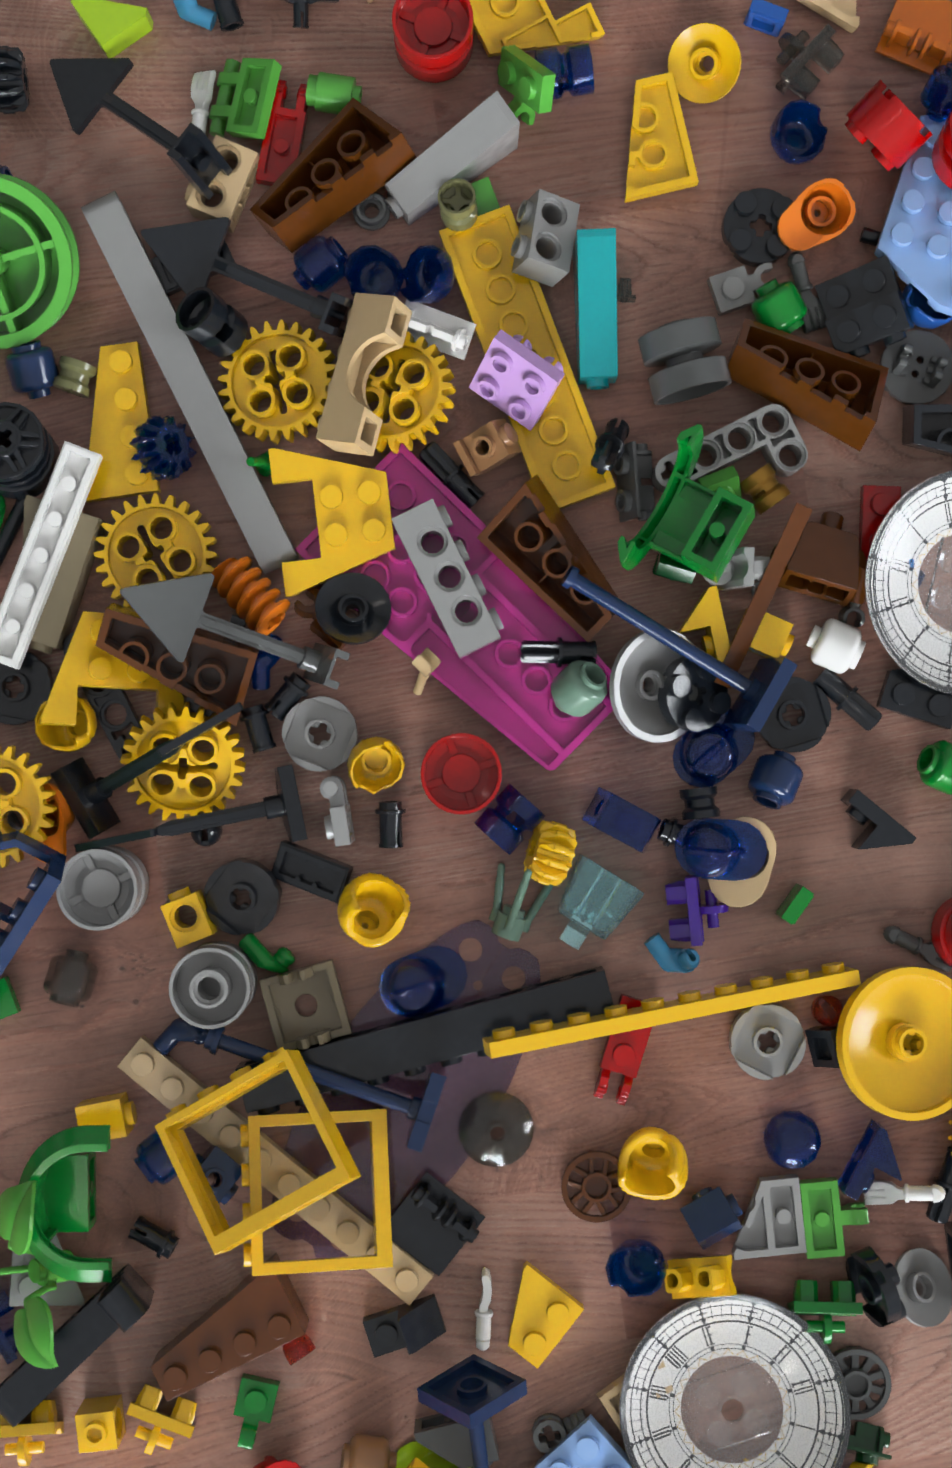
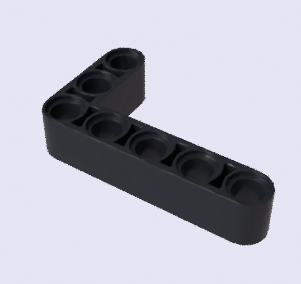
M129 1263L112 1277V1282H107L54 1332V1355L58 1367L52 1369L38 1368L25 1360L0 1384V1414L12 1427L21 1422L118 1328L123 1332L127 1331L150 1308L154 1290Z

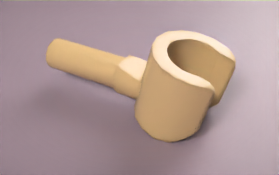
M428 647L412 662L420 671L413 689V693L416 695L422 694L430 674L441 663V660Z

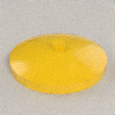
M914 966L892 967L866 979L847 1000L837 1026V1059L847 1085L857 1098L869 1108L883 1115L906 1121L930 1119L952 1108V979L946 975L928 968Z

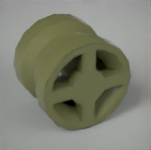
M61 356L59 360L61 370L59 375L54 378L52 385L64 392L88 398L91 391L88 384L90 378L95 377L97 368L81 360Z

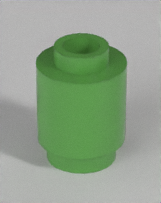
M319 72L318 75H309L306 88V106L314 107L315 111L338 114L352 98L361 103L362 86L356 85V77Z

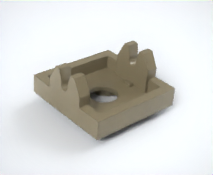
M333 959L264 977L259 980L277 1049L283 1047L284 1050H294L297 1048L304 1050L314 1044L322 1045L333 1038L353 1032ZM303 994L312 995L317 1001V1010L310 1016L299 1014L295 1007L297 998Z

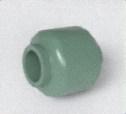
M582 660L569 663L551 683V694L556 707L560 711L575 717L589 714L607 695V677L602 668L593 662Z

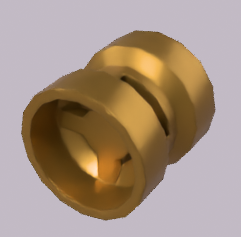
M767 463L740 483L744 494L750 495L754 500V508L759 515L791 494L785 484L777 481L775 478L776 471L770 463Z

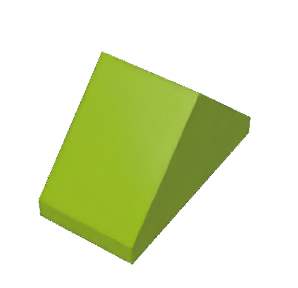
M71 0L77 15L107 58L115 57L153 30L154 22L146 7L107 0Z

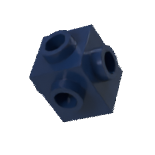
M210 1145L202 1156L197 1153L196 1157L206 1178H208L210 1173L214 1174L215 1178L214 1182L210 1185L218 1203L221 1202L225 1205L239 1188L235 1183L242 1175L241 1166L219 1147Z

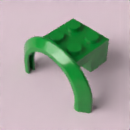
M697 424L680 432L677 437L678 454L675 466L655 509L632 540L627 542L622 535L617 542L619 559L624 569H633L641 562L649 550L653 549L717 583L755 518L753 503L721 487H718L717 491L714 492L690 479L703 444L704 433L702 425Z
M110 1125L75 1126L54 1134L36 1149L27 1162L20 1178L19 1184L32 1180L37 1181L33 1234L29 1250L45 1268L67 1280L85 1283L112 1282V1258L77 1257L60 1250L50 1242L58 1232H89L96 1223V1152H108V1149L111 1148Z

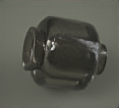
M67 949L65 956L56 955L51 958L43 984L44 991L50 995L49 1001L65 1006L79 1007L80 1002H87L91 998L98 968L95 964L88 962L89 954Z

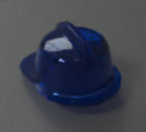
M731 708L727 713L722 714L720 719L709 729L700 732L687 731L676 743L673 752L674 768L679 777L689 785L700 788L714 786L733 772L752 752L755 742L754 732L735 731L723 724Z
M694 819L683 826L677 834L675 842L676 858L681 867L692 876L702 879L728 881L748 879L758 873L764 865L767 856L766 840L761 832L750 823L739 820Z
M442 946L428 947L399 958L389 964L381 974L379 982L381 999L388 1009L397 1015L405 1017L422 1015L447 1005L458 998L465 988L467 981L466 964L459 954L450 948Z

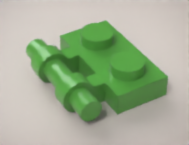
M242 58V63L234 59H226L224 71L219 72L217 79L219 92L216 105H211L209 119L212 120L209 134L224 137L226 131L236 138L265 139L282 65L275 59Z

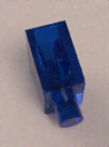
M601 787L596 791L581 819L641 853H645L662 822L658 817Z

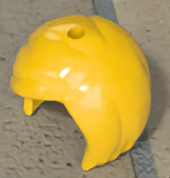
M370 872L362 874L347 884L339 897L337 906L339 924L346 935L360 945L371 948L379 947L388 943L402 930L410 911L411 902L405 889L388 877Z
M650 1126L635 1131L627 1138L619 1154L617 1173L618 1184L622 1191L632 1196L651 1200H666L675 1197L685 1187L688 1178V1158L684 1146L677 1137L661 1128Z

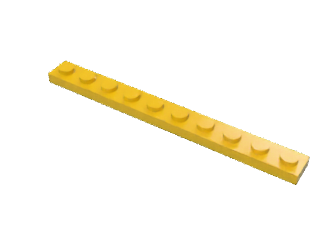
M830 962L821 965L822 971L809 973L808 969H795L787 971L786 978L773 980V976H760L751 978V985L737 987L736 983H724L714 986V992L701 994L700 990H689L678 993V999L664 1002L663 997L648 998L641 1001V1007L627 1009L626 1004L613 1005L604 1008L605 1014L590 1016V1012H577L567 1015V1021L553 1024L552 1019L537 1020L529 1023L530 1029L515 1031L513 1026L501 1027L492 1030V1036L482 1038L484 1053L493 1059L861 985L859 970L844 966V962Z

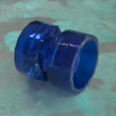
M589 43L567 45L564 52H560L557 47L535 50V60L556 74L553 99L562 98L564 92L567 91L571 96L594 94V72Z
M509 783L496 797L497 806L495 808L487 807L474 823L498 846L511 855L524 840L522 833L525 830L532 831L545 815ZM515 811L517 815L511 823L506 816Z

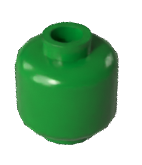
M776 278L755 290L759 297L752 302L751 311L758 323L787 333L795 331L805 323L802 318L807 313V306L793 282L786 281L778 284Z
M940 740L927 745L921 751L917 760V770L924 784L948 795H952V743Z

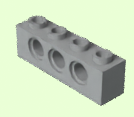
M430 499L392 518V523L459 659L500 640L501 636L498 631L504 628L502 621L494 607L487 610L481 596L487 594L478 573L471 576L464 563L470 560V557L461 539L453 541L448 528L453 526V523L445 506L437 507L434 500ZM430 534L439 535L444 541L443 548L437 553L426 552L422 548V541L426 536ZM453 568L460 573L461 580L457 586L446 588L440 584L438 578L444 569ZM463 602L474 604L478 610L477 617L468 623L460 621L455 614L459 604Z

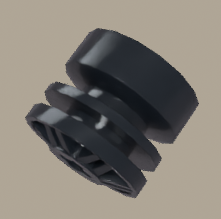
M1 402L0 494L6 498L17 500L25 499L26 495L37 497L46 490L60 454L59 447L32 411L21 404ZM9 442L11 445L6 448L4 445Z

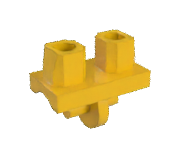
M732 1255L667 1260L669 1269H665L663 1272L666 1292L672 1293V1299L732 1296L737 1294L731 1274Z
M145 1384L136 1402L130 1403L126 1414L155 1425L153 1430L139 1425L135 1433V1437L148 1441L144 1453L152 1455L156 1445L170 1450L174 1438L162 1434V1428L191 1438L195 1425H192L195 1418L197 1403L178 1396L172 1414L168 1416L157 1411L163 1396L161 1389Z
M43 1400L31 1411L30 1424L18 1423L15 1427H12L0 1414V1438L18 1437L17 1443L5 1444V1456L17 1455L19 1466H29L32 1454L44 1453L45 1442H33L32 1436L64 1433V1421L57 1422L55 1400Z

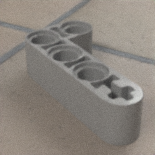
M770 404L704 436L701 449L710 452L713 458L712 465L705 467L696 463L690 479L697 482L698 478L717 472L761 450L766 462L770 463L776 471L775 475L789 477L805 465L808 459V451L787 409L779 404ZM764 416L776 418L779 422V431L775 433L767 431L763 427L762 418ZM736 432L743 435L746 440L745 449L733 448L728 441L729 434ZM789 449L795 454V466H786L780 461V450ZM678 450L660 459L653 469L652 484L661 493L664 492L670 479L664 480L661 475L666 470V466L669 471H673Z

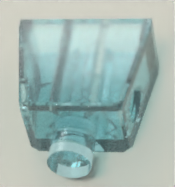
M580 853L557 909L559 913L570 919L559 938L579 950L589 932L605 940L642 899L645 893Z

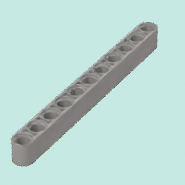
M113 191L82 206V212L261 570L266 575L282 567V562H291L298 559L295 548L255 468L248 466L246 463L249 456L227 412L223 409V404L189 336L179 329L176 324V310L166 294L158 274L117 193Z

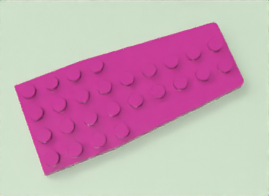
M400 444L398 454L390 451L374 468L387 473L392 518L430 499L434 500L437 507L445 506L453 523V526L448 528L453 541L461 539L470 557V560L464 563L471 576L478 573L487 594L481 596L487 610L494 607L502 621L504 628L498 631L501 638L459 659L394 525V550L343 573H361L370 576L378 581L386 590L391 602V617L382 635L413 660L428 647L441 660L440 665L431 673L434 678L543 768L549 771L555 770L613 711L609 694L611 670L597 655L596 664L602 668L607 677V695L589 714L575 717L560 711L556 707L551 694V683L568 664H562L561 668H557L555 663H523L520 660V645L524 640L556 641L557 637H562L563 641L582 642L585 641L584 638L477 539L479 534L486 528V525L403 444ZM318 526L295 548V551L305 560L321 558ZM430 534L422 541V548L428 553H437L444 546L443 539L436 534ZM447 568L440 573L438 580L442 586L453 588L459 584L461 575L457 570ZM463 602L458 605L455 614L460 621L468 623L477 617L478 610L474 604Z

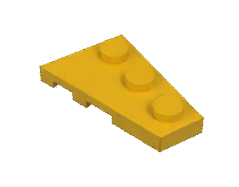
M673 72L635 81L624 203L698 185L699 180Z

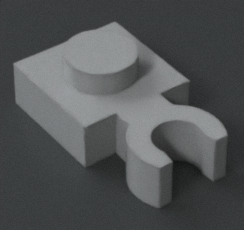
M772 263L759 265L751 275L747 274L743 265L709 277L707 283L718 315L721 316L751 306L752 302L756 299L754 295L755 290L765 284L761 280V275L771 271L773 268Z

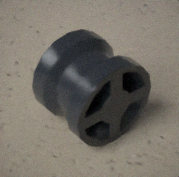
M717 786L679 790L680 798L684 800L685 804L682 820L720 816V810L715 806L714 797L718 794Z

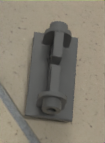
M636 441L625 444L623 455L616 460L613 466L617 477L618 491L615 505L619 512L620 522L636 518L638 521L648 520L655 509L654 485H641V479L652 478V451L648 450L647 444H636Z

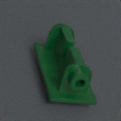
M856 1421L854 1435H850L848 1429V1438L844 1452L856 1454L855 1461L878 1466V1460L892 1459L891 1455L882 1453L883 1447H889L890 1433L885 1432L881 1426Z

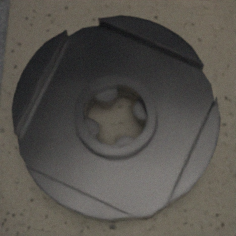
M756 188L739 193L730 204L722 221V239L739 262L752 267H758L763 263L773 264L790 250L780 241L777 231V224L781 214L793 202L790 198L782 196L771 189ZM757 219L765 220V224L769 225L770 231H765L762 237L756 236V229L750 228V223H756Z
M27 651L20 670L0 663V723L21 725L33 721L41 704L48 700L54 684L52 671L46 663L31 652ZM15 676H18L20 683L24 685V691L19 692L17 698H12L11 691L6 689V683L13 682Z
M685 657L674 660L666 668L663 676L667 677L664 681V687L659 688L658 703L661 713L668 723L682 730L700 732L712 727L722 714L729 711L731 697L728 694V687L715 683L716 676ZM692 685L697 687L698 690L696 700H689V695L693 692Z
M791 677L758 734L771 748L785 752H802L814 747L822 739L821 737L825 734L831 721V707L827 696L818 686L813 685L811 682L799 677ZM792 704L794 709L802 711V716L797 718V724L791 726L790 721H784L782 714L786 712V706Z
M237 858L234 861L223 864L212 873L204 888V897L206 896L208 907L206 911L210 920L219 929L231 935L260 932L275 918L280 907L281 885L266 866L254 860ZM236 888L240 891L243 889L249 891V898L252 900L250 905L246 902L241 906L236 904L237 895L234 893Z
M870 1246L850 1254L851 1257H848L846 1260L847 1277L849 1281H853L855 1294L861 1293L867 1303L863 1305L865 1315L878 1327H884L905 1318L907 1315L906 1309L896 1287L900 1284V1277L894 1265L890 1262L884 1264Z

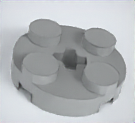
M317 696L305 699L292 707L286 715L282 726L283 743L291 759L300 767L316 772L335 769L348 760L351 749L357 744L358 730L356 719L343 703L333 698ZM321 723L327 725L326 732L331 734L329 741L322 740L320 745L314 743L315 736L310 734V729L312 727L318 728Z
M767 1003L747 1007V1009L738 1014L730 1028L729 1050L739 1067L747 1074L758 1079L770 1080L783 1074L787 1075L798 1067L805 1054L806 1039L801 1023L791 1011L779 1004ZM768 1031L774 1032L772 1038L777 1042L774 1048L768 1046L765 1051L760 1050L761 1043L758 1041L760 1034L766 1035Z

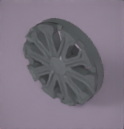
M848 1346L833 1352L832 1355L843 1372L841 1374L847 1398L851 1400L849 1419L862 1420L877 1414L887 1403L892 1387L891 1376L885 1363L872 1350L862 1348L861 1346ZM847 1356H850V1368L843 1360ZM859 1356H866V1359L859 1367ZM873 1364L879 1365L878 1369L868 1372ZM884 1379V1383L881 1385L872 1383V1381ZM871 1392L879 1394L880 1398L877 1401L872 1400L869 1395ZM864 1400L867 1404L866 1409L861 1411L859 1409V1401Z

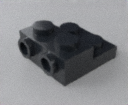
M887 255L815 286L827 319L825 324L836 350L861 358L871 353L869 346L881 341L884 342L885 346L892 345L907 338L905 331L915 328L893 266Z

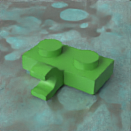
M503 46L497 70L498 84L514 95L513 100L508 106L516 118L521 114L523 122L527 125H533L535 111L538 114L552 111L556 74L517 46Z
M836 1177L799 1180L807 1259L845 1256L842 1226L869 1224L868 1208L865 1207L864 1202H854L840 1206L838 1180Z

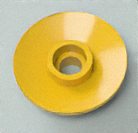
M711 23L696 24L684 30L674 41L668 57V72H673L677 92L683 98L694 103H711L723 98L734 87L741 70V53L737 41L728 30ZM708 56L714 61V66L710 71H706L703 66V62Z

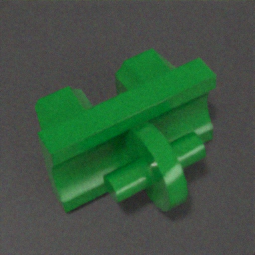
M796 1280L793 1301L787 1303V1308L796 1315H819V1320H806V1331L819 1332L822 1344H831L833 1333H845L846 1329L845 1321H832V1316L863 1315V1303L856 1302L853 1281H830L831 1302H818L817 1280Z

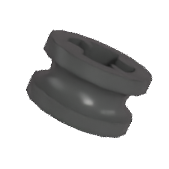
M545 1413L534 1421L532 1427L533 1442L537 1449L549 1454L566 1438V1428L563 1420L558 1415ZM551 1426L553 1431L560 1432L559 1434L555 1433V1439L552 1441H548L544 1435L539 1436V1433L544 1434V1427Z

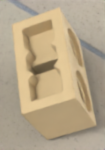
M215 135L212 144L225 160L233 159L238 162L236 168L232 170L229 176L219 171L208 186L214 194L222 195L223 199L219 205L208 207L205 205L206 197L198 193L193 185L189 183L185 193V201H187L186 205L191 215L198 219L229 218L231 224L228 231L233 233L256 181L260 157L256 151Z

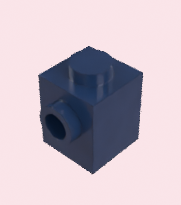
M711 1187L700 1190L692 1196L693 1202L680 1208L703 1250L743 1228L737 1218L743 1214L732 1193L725 1197L720 1187L714 1190Z

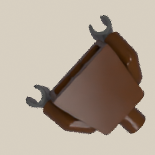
M827 511L822 514L820 523L813 521L806 523L778 587L845 606L840 610L838 620L847 623L848 614L854 611L856 613L854 626L858 628L865 622V614L860 607L861 604L866 603L865 576L867 559L864 552L859 549V537L856 534L841 530L844 520L843 516L837 512ZM777 544L774 546V548H773V550H772V552H771V554H770V556H769L770 559H771V557H772V555H773V553H774V551H775V548H776ZM756 581L754 583V586H752V596L755 594L756 588L759 585L760 581Z

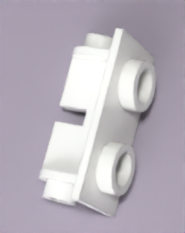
M407 298L405 305L412 311L407 331L412 334L414 341L416 342L420 336H423L428 342V347L435 344L440 352L465 360L477 324Z

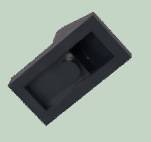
M849 789L841 799L848 806L845 812L862 826L866 822L869 823L852 844V848L870 849L912 844L916 840L913 834L858 789Z
M435 1294L414 1300L410 1306L405 1303L363 1317V1325L374 1358L405 1347L409 1355L413 1354L446 1332Z

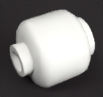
M830 618L825 621L822 627L814 626L806 646L812 648L811 660L814 664L842 674L848 668L853 670L856 668L866 642L861 640L862 634L858 628Z

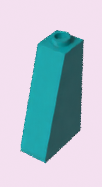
M616 228L577 229L573 246L578 385L586 384L589 390H602L609 388V383H615L618 377Z

